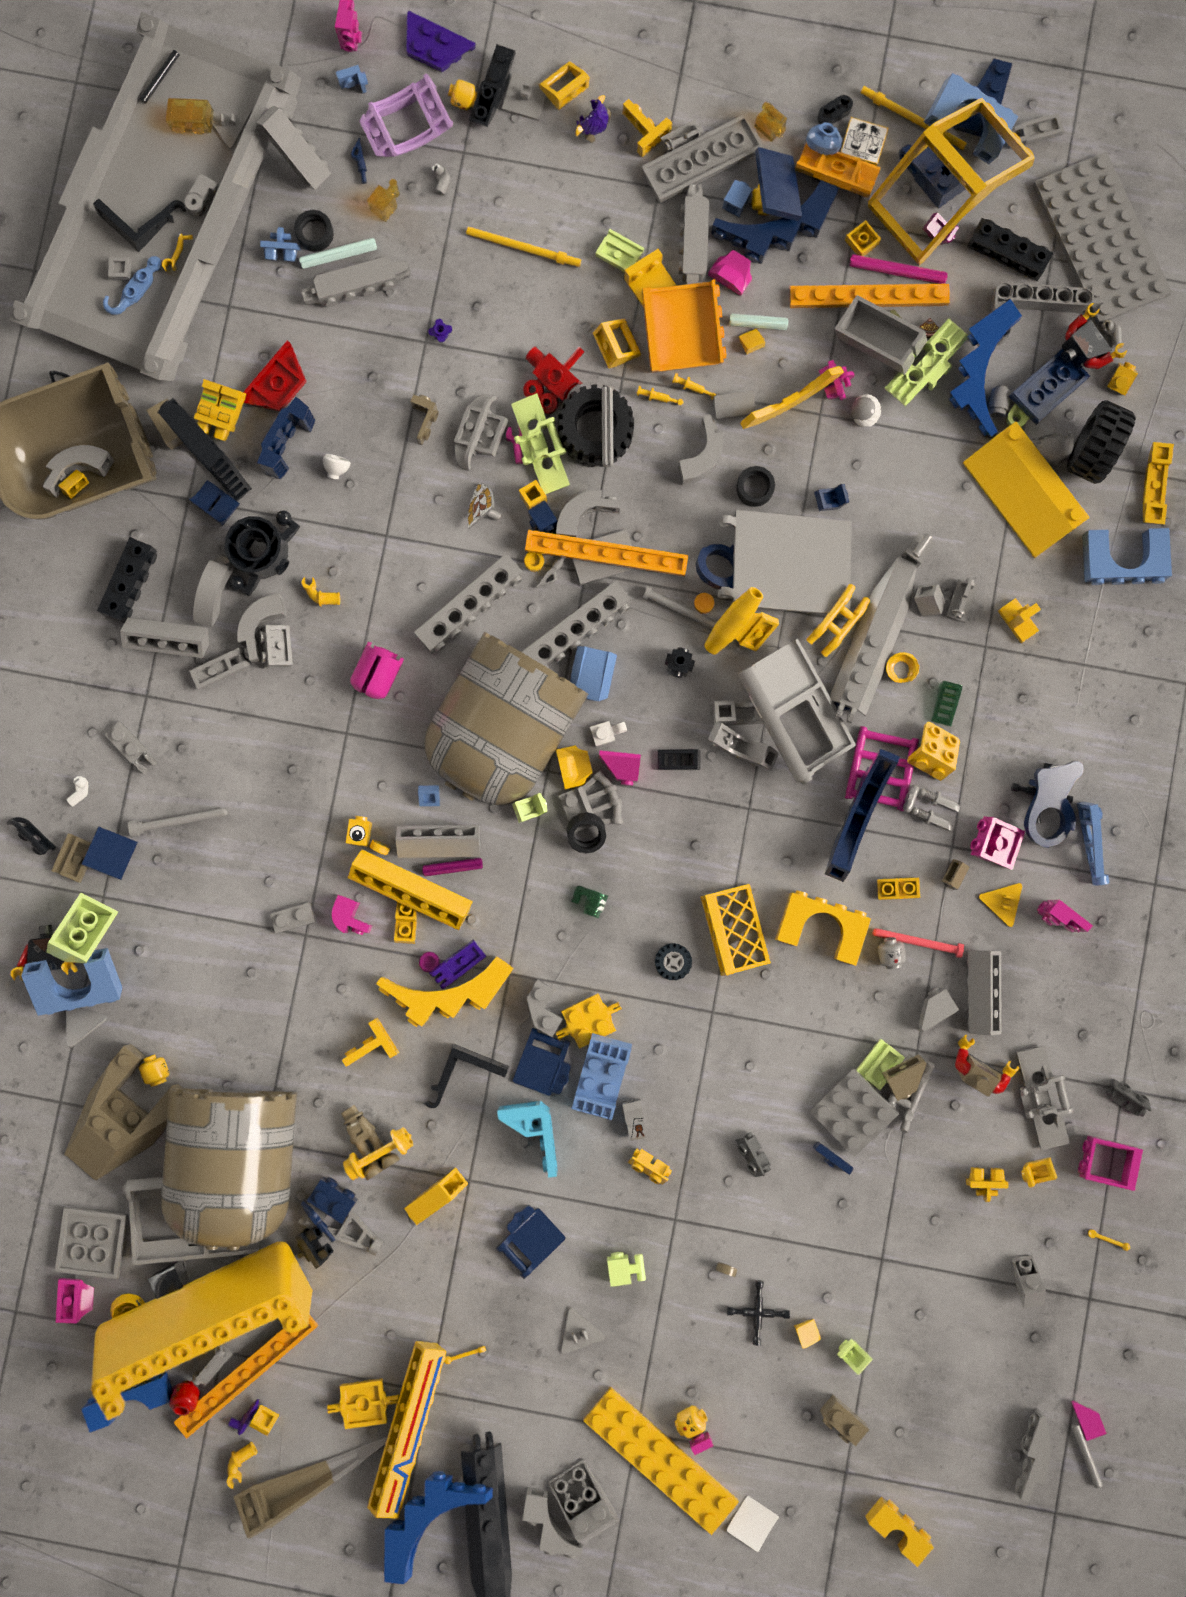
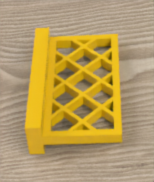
M750 884L700 896L721 976L731 975L771 963ZM745 889L747 899L743 904L735 899L738 891ZM724 895L730 899L725 909L718 905L717 896ZM732 902L742 906L737 916L728 911ZM745 909L752 913L753 918L750 923L740 919ZM725 914L735 919L730 929L723 925L722 920ZM738 921L747 926L743 936L733 931ZM750 928L757 932L758 938L755 943L745 938ZM731 934L740 938L736 948L728 944V938ZM743 941L753 946L748 956L738 951ZM755 949L762 952L764 961L756 962L751 959ZM736 954L746 959L742 967L735 968L733 959Z

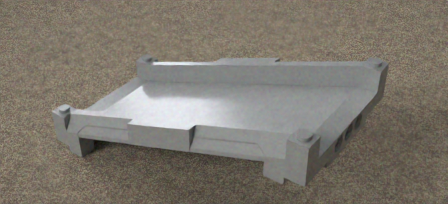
M141 12L135 32L143 36V39L102 130L92 127L58 202V204L67 207L25 301L14 300L9 320L29 328L41 329L138 368L140 373L155 379L174 381L179 363L183 362L188 342L183 341L271 142L256 122L272 106L285 109L290 116L289 119L292 120L298 102L296 96L302 78L289 69L273 63L271 65L173 27L157 17ZM176 50L180 56L145 104L140 100V96L170 53ZM249 109L251 115L233 149H229L208 119L207 113ZM203 174L218 183L219 188L216 195H213L207 204L205 214L201 217H195L187 209L185 198L199 175ZM99 198L135 232H139V227L161 212L174 200L183 202L186 212L176 208L170 214L173 215L174 223L168 221L148 244L138 252L97 214L93 203ZM181 233L183 236L193 235L192 240H184L183 250L175 263L177 267L175 272L172 269V265L167 267V272L161 267L160 270L153 273L151 286L137 303L127 307L124 312L118 315L106 312L103 307L105 296H109L108 305L111 308L117 307L121 301L122 291L130 281L110 280L108 277L109 257H129L131 259L132 278L139 269L147 267V261L152 256L159 257L162 262L164 259H171Z

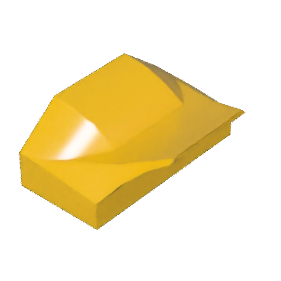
M576 745L557 749L556 753L565 790L584 786L588 776L593 773L588 751L578 749Z

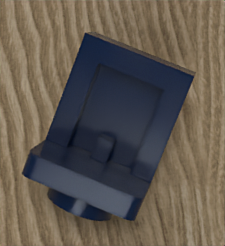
M840 484L835 488L819 489L814 492L819 511L839 509L849 503L845 484Z

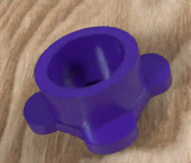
M436 319L435 325L429 328L428 332L430 336H434L439 342H444L449 333L452 332V327L443 323L442 319Z

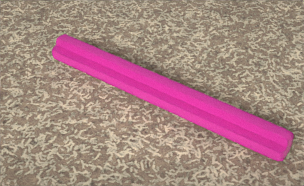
M854 254L850 258V266L940 284H945L948 277L947 272Z

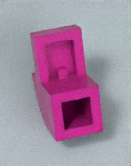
M342 895L337 896L332 908V920L337 929L343 933H348L349 928L353 927L352 932L363 935L364 932L370 933L373 925L354 918L360 904L359 902Z

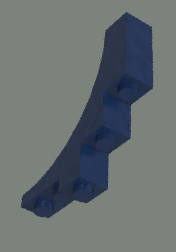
M821 180L813 194L801 205L802 218L800 221L782 217L763 224L744 225L715 218L711 234L719 240L731 242L737 248H745L744 257L752 263L758 262L762 264L771 244H774L780 250L790 251L799 231L807 237L817 238L839 188Z
M880 749L870 767H867L861 777L856 796L848 808L844 824L836 836L825 875L842 882L847 878L871 815L892 772L899 762L900 756Z

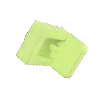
M541 793L512 804L519 823L539 817L547 812V803Z
M852 1339L849 1341L845 1340L838 1348L840 1351L837 1355L857 1375L873 1360Z

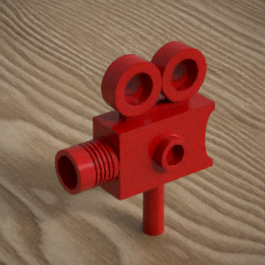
M536 346L527 353L525 359L535 367L532 373L538 379L529 380L524 384L523 393L527 398L537 393L544 413H554L558 409V398L564 402L569 392L575 386L582 384L569 370L585 351L578 347L568 360L562 364L551 353L545 356ZM532 386L536 387V391L534 393H530V388ZM544 387L551 393H544ZM546 400H550V405L548 407H545L544 402Z

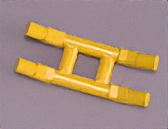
M852 584L847 586L837 603L806 639L812 645L827 629L830 630L835 636L821 651L825 657L840 645L847 633L864 614L870 602L868 597H863L853 613L844 605L848 603L855 590V586ZM839 612L848 619L841 629L832 622Z

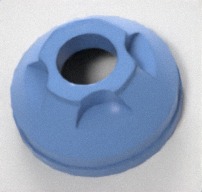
M824 122L809 130L806 142L815 152L832 155L840 150L842 137L837 128L833 127L831 123Z

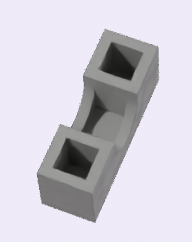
M714 701V724L716 721L726 726L764 724L752 702Z

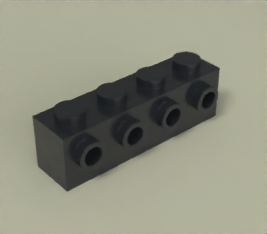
M981 218L967 247L1037 282L1053 255V252L1049 251L1047 247L1039 246L1031 242L1027 237H1020L1014 234L1012 230L1002 228L996 225L994 221Z
M129 537L97 609L98 612L122 623H125L127 618H131L133 613L132 607L135 601H138L140 598L142 584L149 577V568L157 559V550L153 546Z

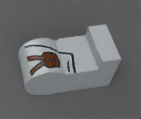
M203 174L199 175L185 198L187 209L195 217H201L205 214L207 204L212 196L216 195L219 188L218 183Z
M641 1099L622 1102L630 1141L646 1138Z

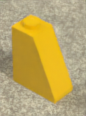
M455 1167L411 1201L404 1209L417 1226L452 1201L468 1183Z

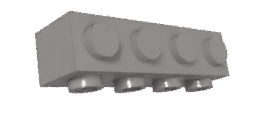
M272 106L256 124L308 188L316 190L331 175V172L327 169L329 165L322 157L319 158L316 155L315 147L309 141H305L302 137L303 132L296 124L293 125L290 122V116L282 107Z
M127 618L120 631L122 648L203 658L209 646V633L206 627Z
M479 825L397 826L396 848L398 858L480 857L481 840Z
M968 951L967 985L969 987V997L967 1005L969 1007V1018L967 1026L969 1034L1002 1035L1001 951Z

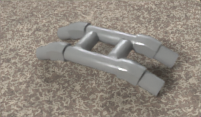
M909 1053L906 1060L914 1057L915 1055ZM927 1062L917 1091L913 1093L910 1101L907 1099L897 1101L892 1093L889 1096L888 1102L893 1107H895L896 1103L907 1108L900 1127V1131L908 1133L918 1102L935 1067V1064L932 1062Z

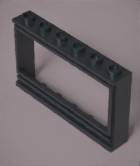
M174 398L165 401L160 406V409L157 411L158 414L190 452L237 502L252 489L226 454Z

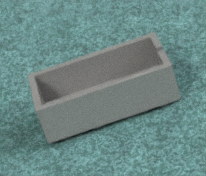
M856 295L835 327L839 340L903 375L906 374L914 362V355L918 356L927 342L924 330Z

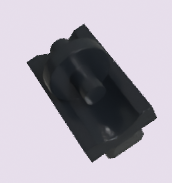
M306 1227L296 1236L299 1242L297 1245L301 1250L297 1257L300 1259L305 1256L308 1262L311 1261L315 1269H317L329 1258L334 1250L328 1243L321 1246L318 1239L322 1237V1234L317 1227L311 1229Z

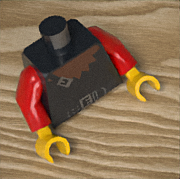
M1091 303L1086 308L1083 315L1080 314L1068 326L1065 334L1066 342L1062 345L1064 352H1062L1061 357L1066 363L1071 361L1076 368L1100 369L1114 361L1115 357L1123 358L1127 353V350L1123 353L1117 351L1124 346V343H1119L1115 347L1114 352L1110 353L1112 349L1092 320L1087 321L1089 317L1096 316L1100 310L1098 309L1095 313L1090 312L1089 308L1094 303Z
M52 925L39 926L40 938L29 940L16 968L11 970L10 975L14 981L20 975L19 978L23 981L21 975L25 964L43 960L47 961L50 971L62 969L66 975H68L70 968L74 973L78 971L75 962H65L46 952L48 942L53 936Z

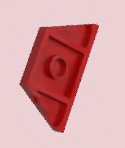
M288 340L243 392L246 394L245 404L280 412L306 384L307 380L292 344Z

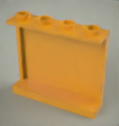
M715 279L711 280V282L642 289L651 373L719 365L724 362V359L727 357L726 347H722L721 338H724V327L720 326L719 318H722V308L717 303V297H720L719 284H715Z

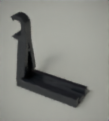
M99 198L93 203L97 214L138 252L148 244L168 221L174 223L173 215L170 214L176 208L186 212L183 202L174 200L161 212L139 227V232H135Z
M455 1044L452 1047L438 1085L431 1086L432 1091L438 1092L436 1102L426 1101L424 1104L428 1108H436L440 1104L458 1059L502 1077L506 1076L510 1066Z

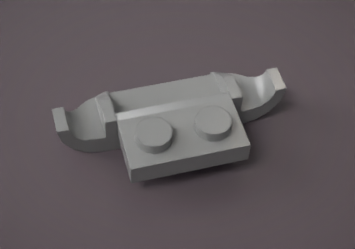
M483 394L477 397L470 405H467L454 440L455 454L461 469L470 471V460L472 455L476 456V453L495 457L508 422L506 417L491 414L492 412L489 408L491 403L496 401V396Z

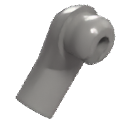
M438 163L432 169L438 180L435 192L439 195H444L450 182V176L446 168Z
M1107 319L1103 321L1102 330L1111 337L1112 348H1115L1119 343H1122L1121 327L1112 320Z

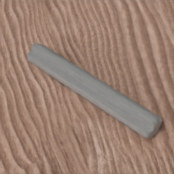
M602 387L603 467H613L612 387Z

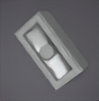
M753 390L716 395L713 398L716 420L749 415L751 412L756 411Z

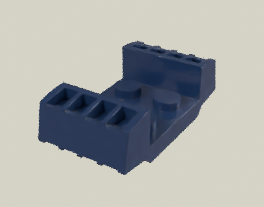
M297 397L294 398L287 408L281 409L261 443L262 452L257 463L266 475L277 479H282L289 470L281 455L285 451V444L288 439L294 436L296 425L311 432L315 424V418L309 407Z

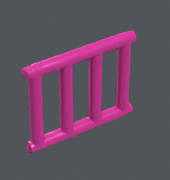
M860 726L845 798L852 799L856 796L857 790L855 786L857 778H861L865 772L859 770L861 758L874 760L877 755L875 752L863 750L866 738L909 748L908 756L918 749L919 739H904L869 731L866 727ZM908 757L907 760L899 758L897 766L905 767L903 779L890 777L887 782L888 785L901 787L899 799L881 795L877 803L897 807V810L904 811L905 796L909 792L914 766L907 763Z

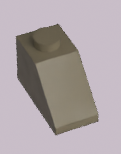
M919 1054L882 1072L891 1093L897 1101L907 1099L917 1091L926 1067V1062Z

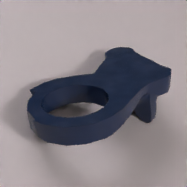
M711 544L703 547L695 563L696 572L700 579L717 590H721V587L733 589V574L727 578L715 576L707 568L706 558L711 555H720L725 557L733 568L734 545L732 544L731 547L723 544Z

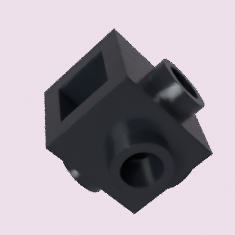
M682 647L673 649L672 654L667 653L664 664L668 666L667 672L673 677H686L688 671L692 672L695 660H691L693 654L689 653L688 649ZM677 658L684 660V663L678 664Z

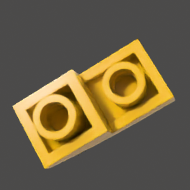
M919 877L877 879L878 900L921 898Z
M397 902L394 942L415 944L417 911Z

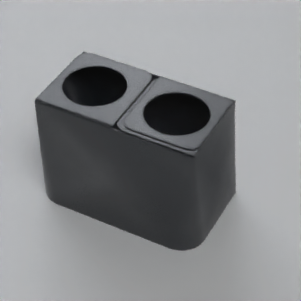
M177 1262L148 1278L156 1299L183 1288L175 1270Z

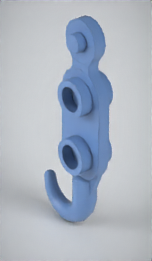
M150 257L147 261V267L139 269L124 287L121 301L117 307L111 308L108 305L109 296H105L103 307L106 312L112 315L121 314L127 307L137 303L153 282V273L162 267V261L159 257Z

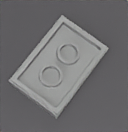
M627 530L592 539L632 546ZM573 559L580 586L637 570Z

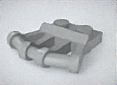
M602 769L584 786L559 795L568 821L579 813L597 814L613 807V819H602L604 824H623V819H621L622 800L617 796L616 785H613L605 777ZM597 780L606 788L588 796L586 794V791ZM607 794L609 795L611 802L592 809L589 801ZM581 825L575 830L574 834L594 825Z

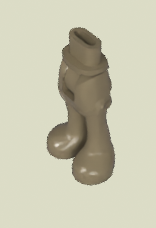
M355 1105L341 1113L345 1120L343 1124L347 1125L346 1129L350 1142L356 1146L363 1157L372 1153L365 1140L368 1139L375 1150L384 1146L375 1131L374 1125L363 1116L362 1111L359 1113ZM389 1152L380 1157L381 1164L378 1160L368 1164L364 1173L365 1179L368 1181L399 1161V1156L396 1153Z

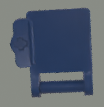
M532 1027L513 1082L548 1096L552 1092L560 1094L569 1081L571 1065L564 1062L571 1042L568 1040L561 1041L537 1032L538 1029ZM534 1039L561 1049L560 1055L532 1045Z
M527 1205L513 1215L512 1220L507 1224V1229L511 1234L495 1249L499 1253L502 1252L521 1272L520 1276L525 1279L566 1237L540 1208L534 1209L532 1206ZM511 1242L531 1261L528 1267L508 1247Z

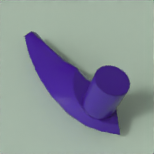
M259 1399L251 1405L241 1421L231 1418L228 1426L238 1430V1435L244 1433L258 1408Z

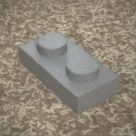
M310 902L270 914L275 934L316 922Z

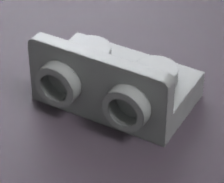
M265 625L258 633V641L262 645L260 662L263 663V668L292 666L289 625Z

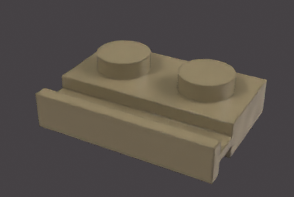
M68 833L51 871L81 883L88 868L82 865V862L91 842Z

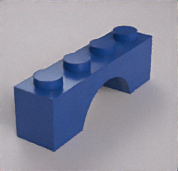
M166 1372L161 1375H155L121 1391L120 1394L124 1401L136 1400L151 1410L169 1403L173 1389ZM94 1396L87 1400L88 1403L81 1408L89 1433L109 1426L116 1419L114 1417L107 1420Z

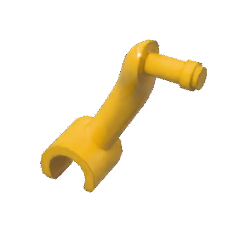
M182 233L179 235L172 258L164 259L162 262V267L166 272L169 265H172L174 272L176 271L175 263L183 250L184 240H192L193 235L183 236Z

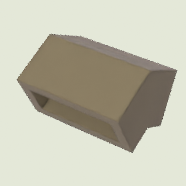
M953 859L942 882L950 888L958 890L970 867L961 861Z

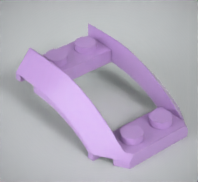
M424 74V78L417 83L413 82L392 96L374 103H368L369 108L366 114L363 113L360 123L377 157H395L427 144L453 127V121L449 118L435 89L437 87L428 74ZM418 101L431 128L408 141L394 145L381 117L390 115Z

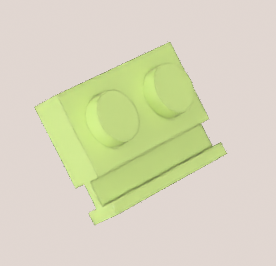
M609 229L595 256L625 272V269L639 261L644 248Z
M879 1039L856 1070L878 1090H881L886 1084L882 1072L902 1063L905 1057L882 1039Z

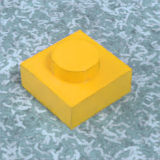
M260 1405L249 1426L268 1436L279 1414Z

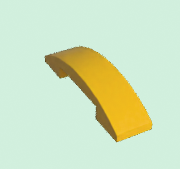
M1152 443L1144 480L1143 523L1165 525L1167 504H1165L1168 468L1172 464L1174 444Z

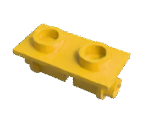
M636 1148L633 1153L635 1157H632L627 1162L632 1165L631 1168L638 1173H645L655 1184L663 1185L667 1182L672 1172L669 1169L670 1166L659 1159H656L652 1165L650 1162L654 1156L642 1148L640 1150Z

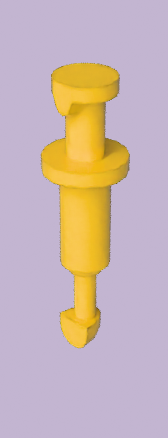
M675 373L672 383L684 385L683 390L688 388L699 394L705 393L711 396L712 400L716 396L715 393L705 390L703 386L690 381V377H687L685 380Z
M638 386L636 396H639V394L648 396V401L655 399L665 403L670 401L677 403V405L683 404V400L680 398L679 400L673 399L667 394L654 391L652 387L649 391Z

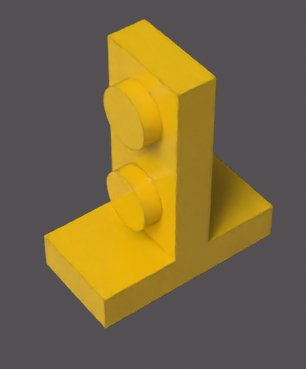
M630 99L623 103V115L644 136L637 142V153L644 157L661 142L660 137L672 132V122L665 118L655 127L654 122L649 117L646 118L643 115L641 108L636 103L633 104Z
M1015 598L998 610V613L1020 643L1039 631L1030 619L1031 616L1041 610L1037 603L1031 607L1028 604L1022 607Z
M378 1018L368 1023L377 1038H374L372 1035L362 1042L364 1046L357 1050L354 1047L344 1053L346 1057L342 1059V1062L346 1067L382 1045L389 1058L400 1053Z

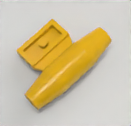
M750 587L729 606L716 622L704 644L705 649L709 653L716 655L734 639L738 641L739 645L757 651L779 625L777 618L763 612L755 613L763 599V594L757 588Z

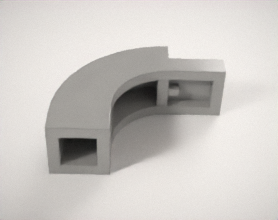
M711 414L703 415L702 427L706 441V447L703 452L694 458L679 460L678 467L682 485L692 484L704 479L714 470L719 462L723 448V432L715 433L717 432L716 421L712 420Z
M78 445L67 448L55 455L46 467L51 473L46 477L43 488L50 496L57 498L61 492L58 485L76 469L80 472H94L105 477L114 459L108 451L91 445Z
M602 490L587 491L575 496L562 509L557 522L556 534L577 537L578 525L585 515L595 511L620 513L621 500H617L616 497L607 496L605 499L601 498Z
M217 554L213 561L209 560L203 571L194 600V622L213 627L220 616V602L223 589L236 568L225 556Z
M280 594L265 596L255 601L247 608L239 622L237 631L238 643L242 646L247 645V647H244L245 656L253 664L260 663L258 645L260 629L271 620L286 617L283 597Z
M717 721L708 738V741L712 742L713 746L723 752L772 771L780 753L771 746L746 738Z

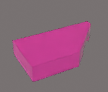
M1074 1400L1071 1401L1086 1441L1107 1434L1097 1411Z

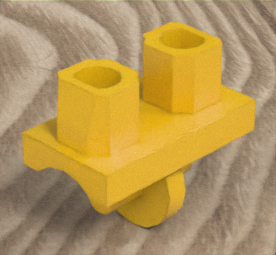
M971 1167L970 1178H966V1185H969L970 1188H983V1190L976 1189V1196H983L985 1202H990L991 1196H998V1190H991V1188L1008 1189V1182L1005 1180L1004 1171L1001 1168H990V1179H984L983 1168Z

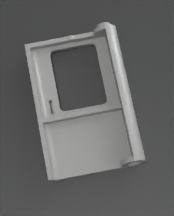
M799 639L788 643L737 674L796 783L801 782L802 785L808 783L813 779L812 775L815 774L814 772L856 746L842 718H834L837 709ZM803 701H806L831 746L829 752L807 766L804 765L779 719L783 713Z
M163 1177L127 1180L126 1185H123V1197H127L129 1201L132 1265L245 1255L260 1250V1242L240 1246L239 1250H228L227 1247L207 1250L205 1246L190 1243L182 1238L144 1241L142 1239L140 1202L142 1199L161 1198Z

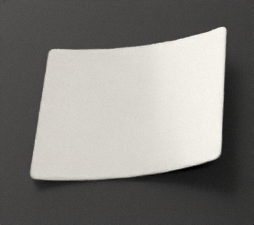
M747 1496L732 1519L727 1532L759 1552L779 1516L750 1496Z

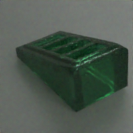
M948 681L940 683L931 722L951 727L963 685ZM945 689L953 690L955 692L954 694L945 692ZM943 697H947L953 700L952 702H949L942 699ZM941 705H944V706H948V707H951V708H950V710H946V709L940 708V706H941ZM938 713L949 715L948 719L939 717Z

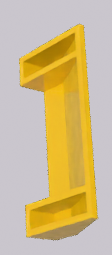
M1014 422L963 462V465L1034 558L1090 518L1017 422Z

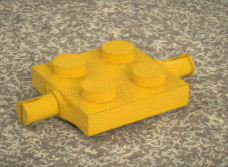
M599 993L562 1010L561 1012L566 1020V1027L555 1033L559 1040L570 1034L580 1049L590 1043L592 1033L605 1037L615 1032L616 1029L612 1023L611 1014L622 1010L619 1002L607 1007L602 1002Z
M382 1378L345 1383L340 1385V1403L327 1404L328 1414L341 1412L345 1429L387 1424V1405L397 1404L399 1394L386 1396Z

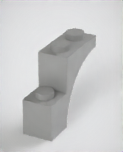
M527 1487L522 1521H526L530 1525L543 1524L539 1550L548 1555L564 1554L565 1557L571 1559L581 1557L583 1544L578 1543L575 1538L563 1532L553 1520L548 1506V1491Z

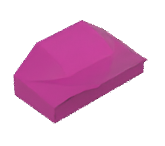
M732 250L727 255L716 260L709 270L708 276L742 296L752 281L750 274L751 261Z
M60 1278L57 1291L56 1323H78L82 1316L92 1311L94 1287L85 1284L81 1279Z

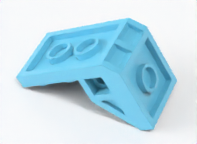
M542 1101L500 1106L497 1110L500 1121L525 1137L542 1135L540 1136L541 1151H545L546 1155L542 1160L543 1171L548 1172V1178L557 1177L558 1169L550 1108ZM537 1120L538 1125L533 1124V1121Z

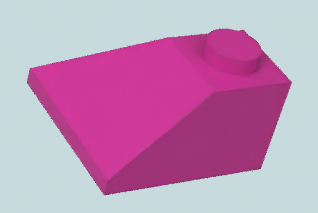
M599 751L600 761L617 781H621V785L633 786V783L638 782L641 754Z

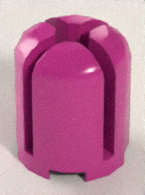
M368 641L350 678V682L356 691L363 692L366 696L373 699H383L388 695L404 658L398 660L396 659L397 654L383 647L375 645L371 647L372 642Z

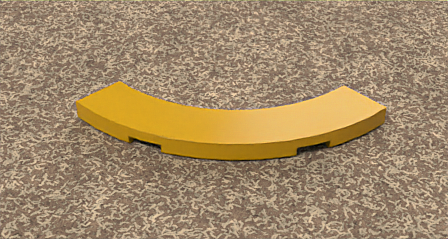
M841 366L827 369L800 392L796 391L782 399L781 403L751 412L741 421L742 428L746 429L758 425L795 407L842 375L844 371Z

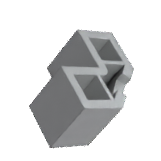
M537 980L527 997L533 1024L537 1029L553 1037L563 1017L547 1009L546 1006L556 989Z

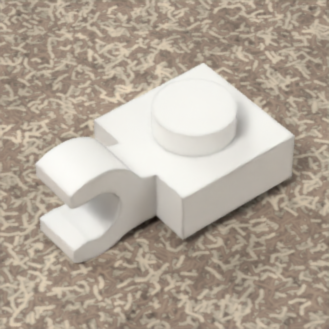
M610 721L590 727L596 747L614 742V735L627 731L625 722L611 727Z

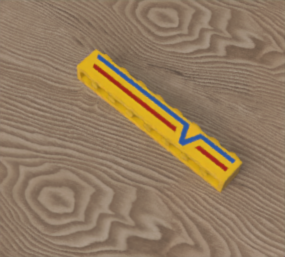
M415 1341L367 1506L376 1518H398L403 1507V1500L409 1487V1479L415 1466V1458L421 1445L430 1406L434 1400V1392L446 1358V1350L437 1343Z

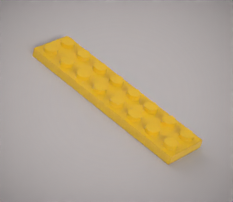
M612 1387L607 1390L583 1421L709 1534L712 1535L739 1503V1500Z

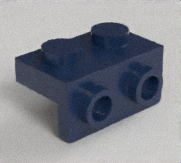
M323 1177L307 1202L342 1224L358 1201L355 1197L356 1194L348 1188L343 1190L337 1186L338 1182L333 1178L327 1177L326 1179Z

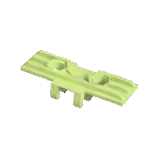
M948 318L922 348V350L924 349L927 352L916 366L911 365L905 375L899 372L885 389L905 407L927 383L929 385L928 389L932 391L937 385L939 378L951 370L952 365L948 360L966 342L969 335ZM938 343L944 344L946 351L938 352L935 345ZM909 376H914L918 381H911Z
M537 393L512 403L511 405L522 436H515L514 440L516 444H520L524 455L521 458L523 464H533L540 486L545 494L569 486L570 483L560 458L567 451L566 448H563L554 424L556 422L555 418L546 419ZM532 420H537L536 428L530 430L529 423ZM548 428L556 450L551 453L543 434V429ZM545 458H551L553 461L550 469H544L542 466Z

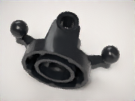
M281 510L276 514V522L279 525L289 526L283 533L279 532L270 521L258 516L242 518L229 528L225 537L224 547L228 560L238 570L251 576L246 586L241 576H231L228 580V586L231 590H240L247 596H250L261 579H266L275 574L281 575L287 569L290 563L287 559L288 542L300 528V525L292 520L291 514L288 511ZM255 540L265 543L267 547L260 557H253L249 550Z

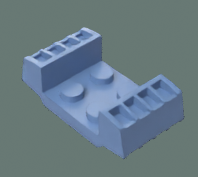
M592 1033L572 1105L573 1110L612 1120L632 1044Z

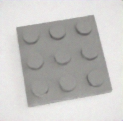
M855 1068L810 1110V1113L853 1157L862 1151L899 1115V1112Z
M65 1207L63 1209L55 1272L118 1279L120 1276L128 1214Z

